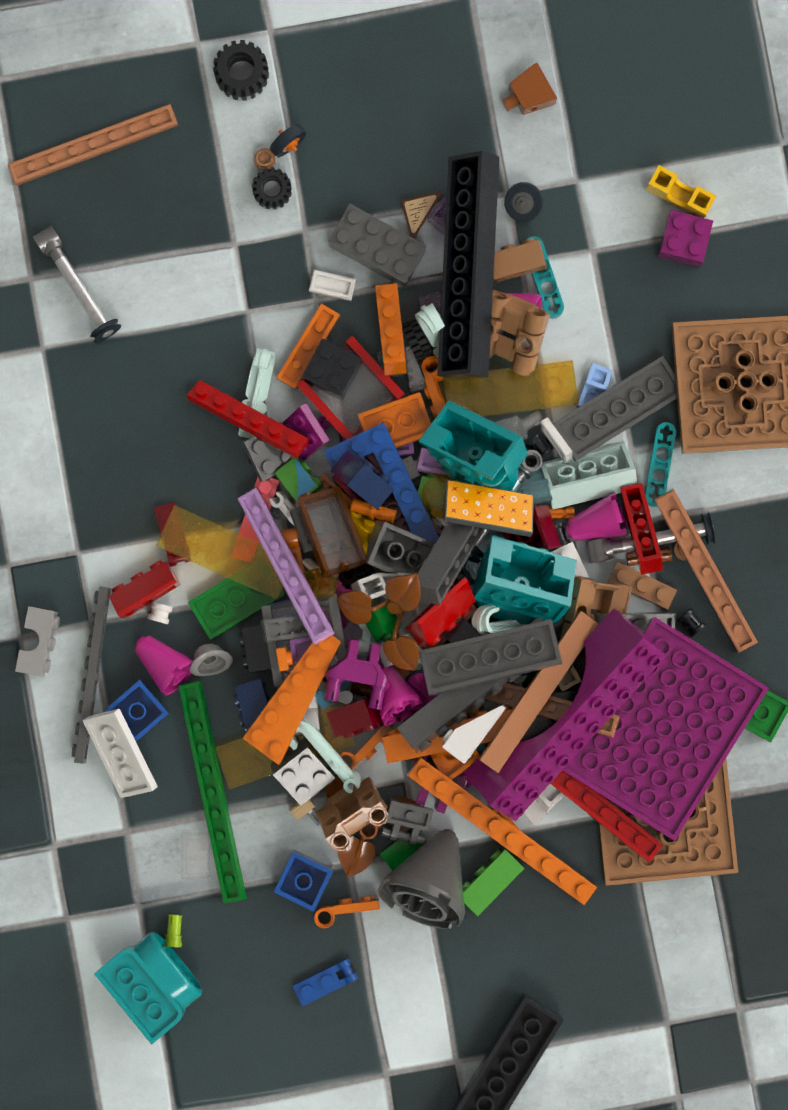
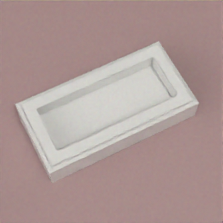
M314 270L309 292L352 301L356 279Z
M548 417L542 420L541 430L564 462L571 460L572 450Z

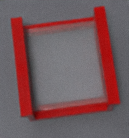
M353 336L346 341V346L343 349L359 356L362 359V365L343 401L307 384L304 380L297 384V387L345 440L364 432L358 414L402 399L405 395L388 375L385 376L384 370Z

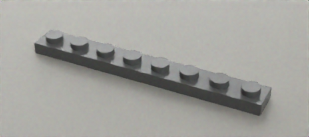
M99 586V591H95L94 604H97L96 613L93 612L91 616V626H94L93 635L89 634L87 647L91 649L90 655L86 656L84 669H87V676L83 678L81 684V691H84L83 700L79 701L78 713H81L80 722H77L75 726V735H78L77 744H73L72 757H75L74 763L84 764L87 760L90 735L83 720L88 716H92L94 711L110 600L109 595L111 593V588Z

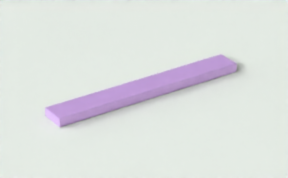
M254 488L237 498L312 642L316 645L333 635L334 631L259 490Z

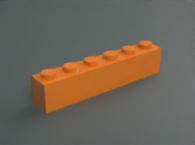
M505 706L507 708L480 744L491 742L512 711V709H509V706ZM487 710L474 713V718H465L459 724L455 722L449 729L454 731L456 728L486 714ZM398 729L387 731V736L382 737L387 764L446 751L442 748L445 744L442 741L444 736L441 738L437 736L431 741L432 744L428 749L423 752L418 751L417 753Z

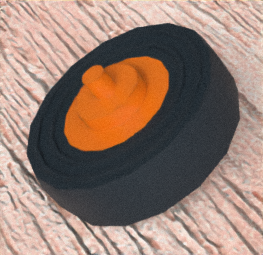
M295 124L285 131L279 130L280 135L270 145V150L278 158L292 150L296 152L298 150L296 147L306 136L305 130L299 124Z

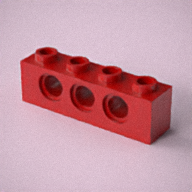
M639 483L620 487L622 504L641 575L663 571L662 555L643 484Z

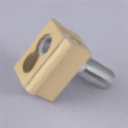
M311 799L303 805L296 801L289 807L290 812L297 820L307 814L317 826L320 825L317 813L314 811L315 805Z

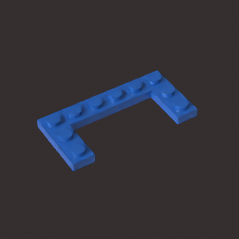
M384 423L324 450L331 468L335 466L346 451H349L352 455H355L357 452L362 457L374 453L383 474L390 479L388 484L394 488L392 493L409 526L410 533L432 543L438 541L439 537Z

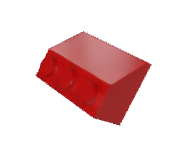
M161 560L157 561L149 567L151 570L147 573L139 572L130 578L132 582L125 586L121 583L112 589L113 593L109 595V598L119 618L126 619L181 585L168 562L162 563Z
M464 577L453 583L440 605L431 603L405 627L422 648L428 645L433 647L441 640L439 635L444 630L449 632L457 625L455 620L459 616L464 618L473 610L470 606L476 600L468 580Z

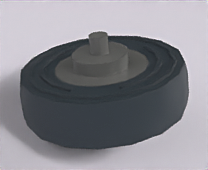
M520 182L514 184L507 191L504 198V206L511 218L520 222H527L540 214L543 207V197L541 191L535 185Z

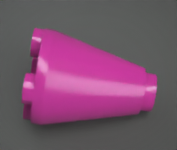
M380 663L379 665L390 683L388 690H385L382 710H379L381 720L385 726L401 721L404 723L423 708L424 704L420 696L394 666L391 665L384 668L383 663Z

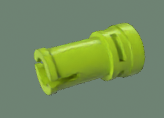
M168 914L167 935H165L164 946L182 947V936L180 935L182 915Z

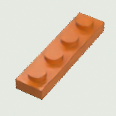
M321 303L277 375V380L296 390L297 384L302 380V375L321 339H327L340 314Z

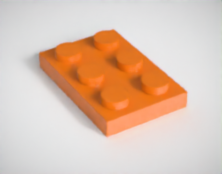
M420 392L358 414L364 432L384 423L396 448L420 440L431 425Z

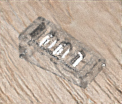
M406 347L405 356L409 393L413 395L424 391L427 385L411 347Z

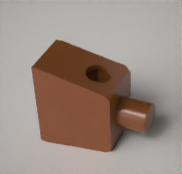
M535 63L509 84L508 89L511 95L502 99V104L507 112L518 106L522 115H526L556 104L557 96L539 64Z

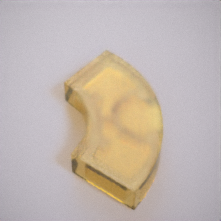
M320 568L303 572L316 598H328L335 595L338 584L335 576L322 578Z

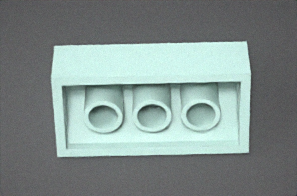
M625 442L595 449L577 461H574L572 458L568 462H564L562 458L542 462L541 465L552 509L607 497L613 493L618 494L621 493L620 487L637 484L636 469Z

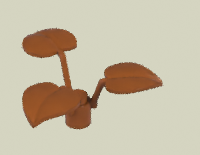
M417 573L390 578L385 585V592L389 599H385L384 602L374 607H371V597L361 591L345 592L337 598V603L345 617L355 624L368 623L372 618L371 611H376L384 606H387L390 613L398 614L392 634L393 640H387L383 645L384 654L393 665L401 669L415 670L417 668L420 652L416 642L407 636L397 638L399 625L404 615L403 610L412 611L420 602L421 587Z
M335 774V779L326 786L327 798L344 788V783L337 774ZM399 797L394 799L418 805L416 801L409 798ZM369 823L360 829L362 836L360 840L357 837L351 836L349 847L344 851H338L339 861L347 877L359 874L372 863L375 857V846L371 842L364 840L374 838L378 832L377 828L382 825L375 826ZM400 826L399 831L406 832L410 827Z

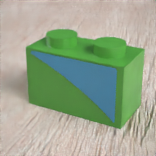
M292 458L275 472L296 502L300 495L306 492H312V494L320 492V488L324 486L316 475L313 478L310 476L309 473L312 470L306 462L302 461L300 463L296 458Z

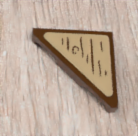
M441 191L401 201L410 237L415 239L441 197Z

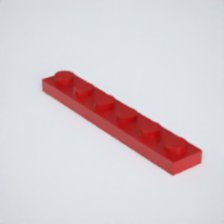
M201 380L187 394V400L296 459L309 444V438Z
M563 770L550 783L647 862L650 863L663 846V844L598 792Z

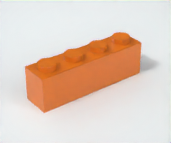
M397 283L376 285L385 376L407 373Z

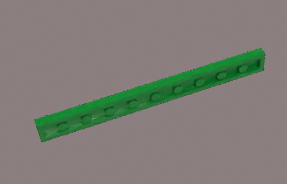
M202 681L180 685L178 688L223 903L245 900L247 896Z

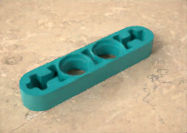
M531 236L527 239L535 238V241H540L547 265L545 272H533L531 274L538 295L542 297L543 310L550 313L549 318L556 319L562 315L564 304L544 244L539 237ZM544 282H549L553 285L551 293L547 294L541 290V285ZM557 296V298H553L554 305H559L560 307L556 314L548 310L551 307L550 300L545 301L544 298Z
M669 422L661 423L656 428L645 488L647 503L651 507H657V505L649 497V494H653L655 488L650 487V483L653 485H663V489L658 488L657 490L658 496L666 493L676 436V429ZM665 427H668V431L671 432V435L666 437L665 442H670V446L667 444H657L658 441H663V434L660 433V430H663ZM657 449H666L668 457L665 460L658 459L656 456ZM660 469L663 471L664 479L662 481H655L653 479L652 473L654 470Z

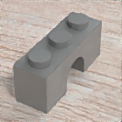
M28 606L24 628L32 629L38 634L39 644L32 651L19 650L15 672L45 677V673H49L51 667V660H48L49 653L54 650L56 641L53 638L54 629L57 630L60 623V617L57 616L58 612Z

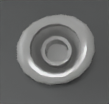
M212 643L204 644L197 648L194 653V661L190 665V673L195 676H210L222 673L229 669L233 663V658L218 645Z

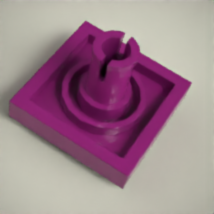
M306 403L297 408L282 423L286 427L309 438L308 446L300 454L303 461L312 457L330 441L324 432L329 427L328 421L321 424L326 418L320 416L316 419Z

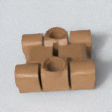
M493 290L490 358L497 355L513 362L511 369L514 373L523 376L530 375L536 367L550 313L514 295ZM502 331L515 335L516 340L502 335Z
M575 575L571 607L564 614V619L567 621L563 622L560 638L579 611H582L593 620H595V615L590 614L591 609L597 610L596 614L610 613L614 608L620 613H627L632 587L616 581H608V584L593 581V579Z
M370 777L361 781L359 788L354 784L352 793H348L342 788L327 798L326 805L316 812L326 840L336 851L346 850L350 845L349 836L369 823L380 826L388 819L387 805L380 797L377 787Z

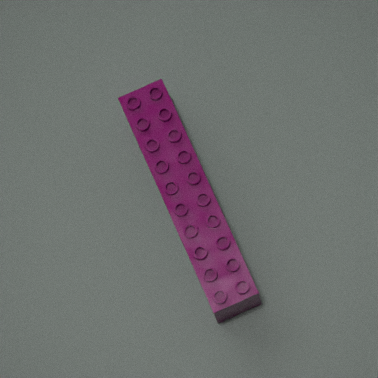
M615 608L584 641L586 649L584 677L574 701L565 714L542 734L519 742L499 773L478 759L464 773L491 807L514 821L523 815L525 810L554 781L557 775L584 748L589 740L598 733L600 728L667 656L638 626Z

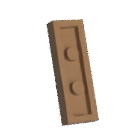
M616 562L608 581L627 584L632 587V594L665 610L669 609L677 591L645 574L641 575L640 572L619 562Z

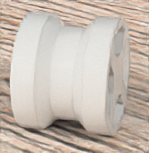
M151 602L152 611L148 614L147 619L168 624V615L172 612L173 607Z

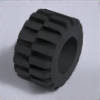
M240 40L239 44H236V41H231L232 45L228 47L225 44L223 51L219 50L217 52L218 58H214L213 72L219 89L224 91L227 97L232 95L234 100L242 97V101H246L248 96H251V99L256 97V92L259 94L263 92L262 87H266L267 79H269L266 56L258 46L255 48L254 43L250 41L248 45L245 43V40ZM245 61L253 65L254 71L251 76L244 80L232 78L229 75V69L236 62Z

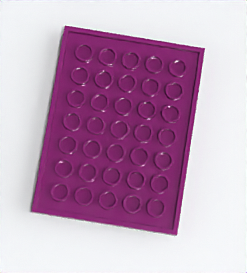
M653 617L644 633L667 656L615 712V715H619L620 718L614 738L596 733L563 771L675 841L769 688L660 619Z

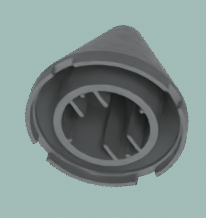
M449 829L437 832L385 876L378 888V895L382 901L390 908H393L394 904L404 909L403 916L423 925L440 929H451L452 924L457 923L456 927L458 928L465 916L459 839L456 837V833Z

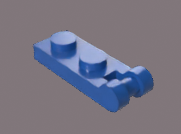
M349 958L293 985L302 1007L358 979L356 973L350 967L351 962ZM342 970L345 977L339 979L336 972Z

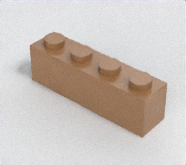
M535 238L522 241V245L515 247L513 244L501 247V251L495 252L493 284L547 269L540 241H535Z

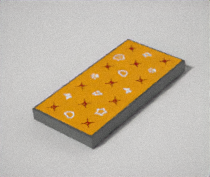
M447 479L445 483L443 521L531 537L533 533L534 495Z

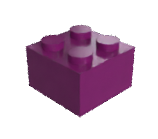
M671 210L667 216L658 258L700 268L704 262L713 220Z

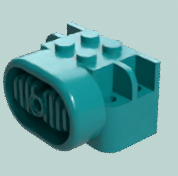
M448 400L419 440L420 444L427 447L429 455L438 460L441 469L445 470L444 472L449 476L450 480L509 491L517 483L519 476L518 468L528 455L522 436Z
M492 535L490 547L484 552L482 564L479 567L478 576L473 585L475 603L478 607L483 605L499 607V611L492 613L490 616L499 620H516L519 624L528 625L540 617L543 621L552 619V623H556L571 607L577 560L548 552V550L543 548H534L522 542H514Z
M150 932L136 945H130L122 949L94 973L151 1045L175 1026L183 1017L185 1009L202 995V988L195 976L171 947L164 946L165 940L155 932Z

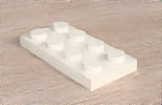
M120 709L88 716L83 720L120 798L151 792L158 787Z

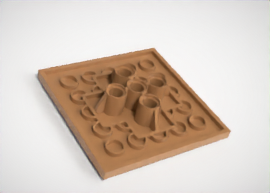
M788 316L672 323L682 454L788 448ZM739 356H743L747 360L746 366H742L739 363ZM763 376L770 380L769 387L762 383ZM741 378L748 380V388H744L741 385ZM719 379L727 382V389H722L719 386ZM743 399L750 402V410H746L742 406Z
M727 759L723 762L675 841H665L663 833L604 797L663 844L649 863L599 824L606 886L738 873Z

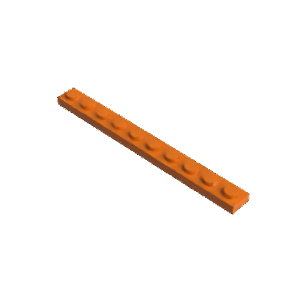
M421 757L407 774L408 777L583 905L586 904L597 887Z

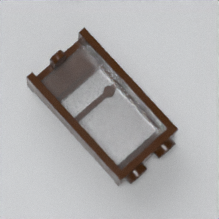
M327 486L322 488L320 492L313 494L312 492H306L300 495L295 506L299 512L322 578L364 566L367 556L340 486L334 488L333 486Z

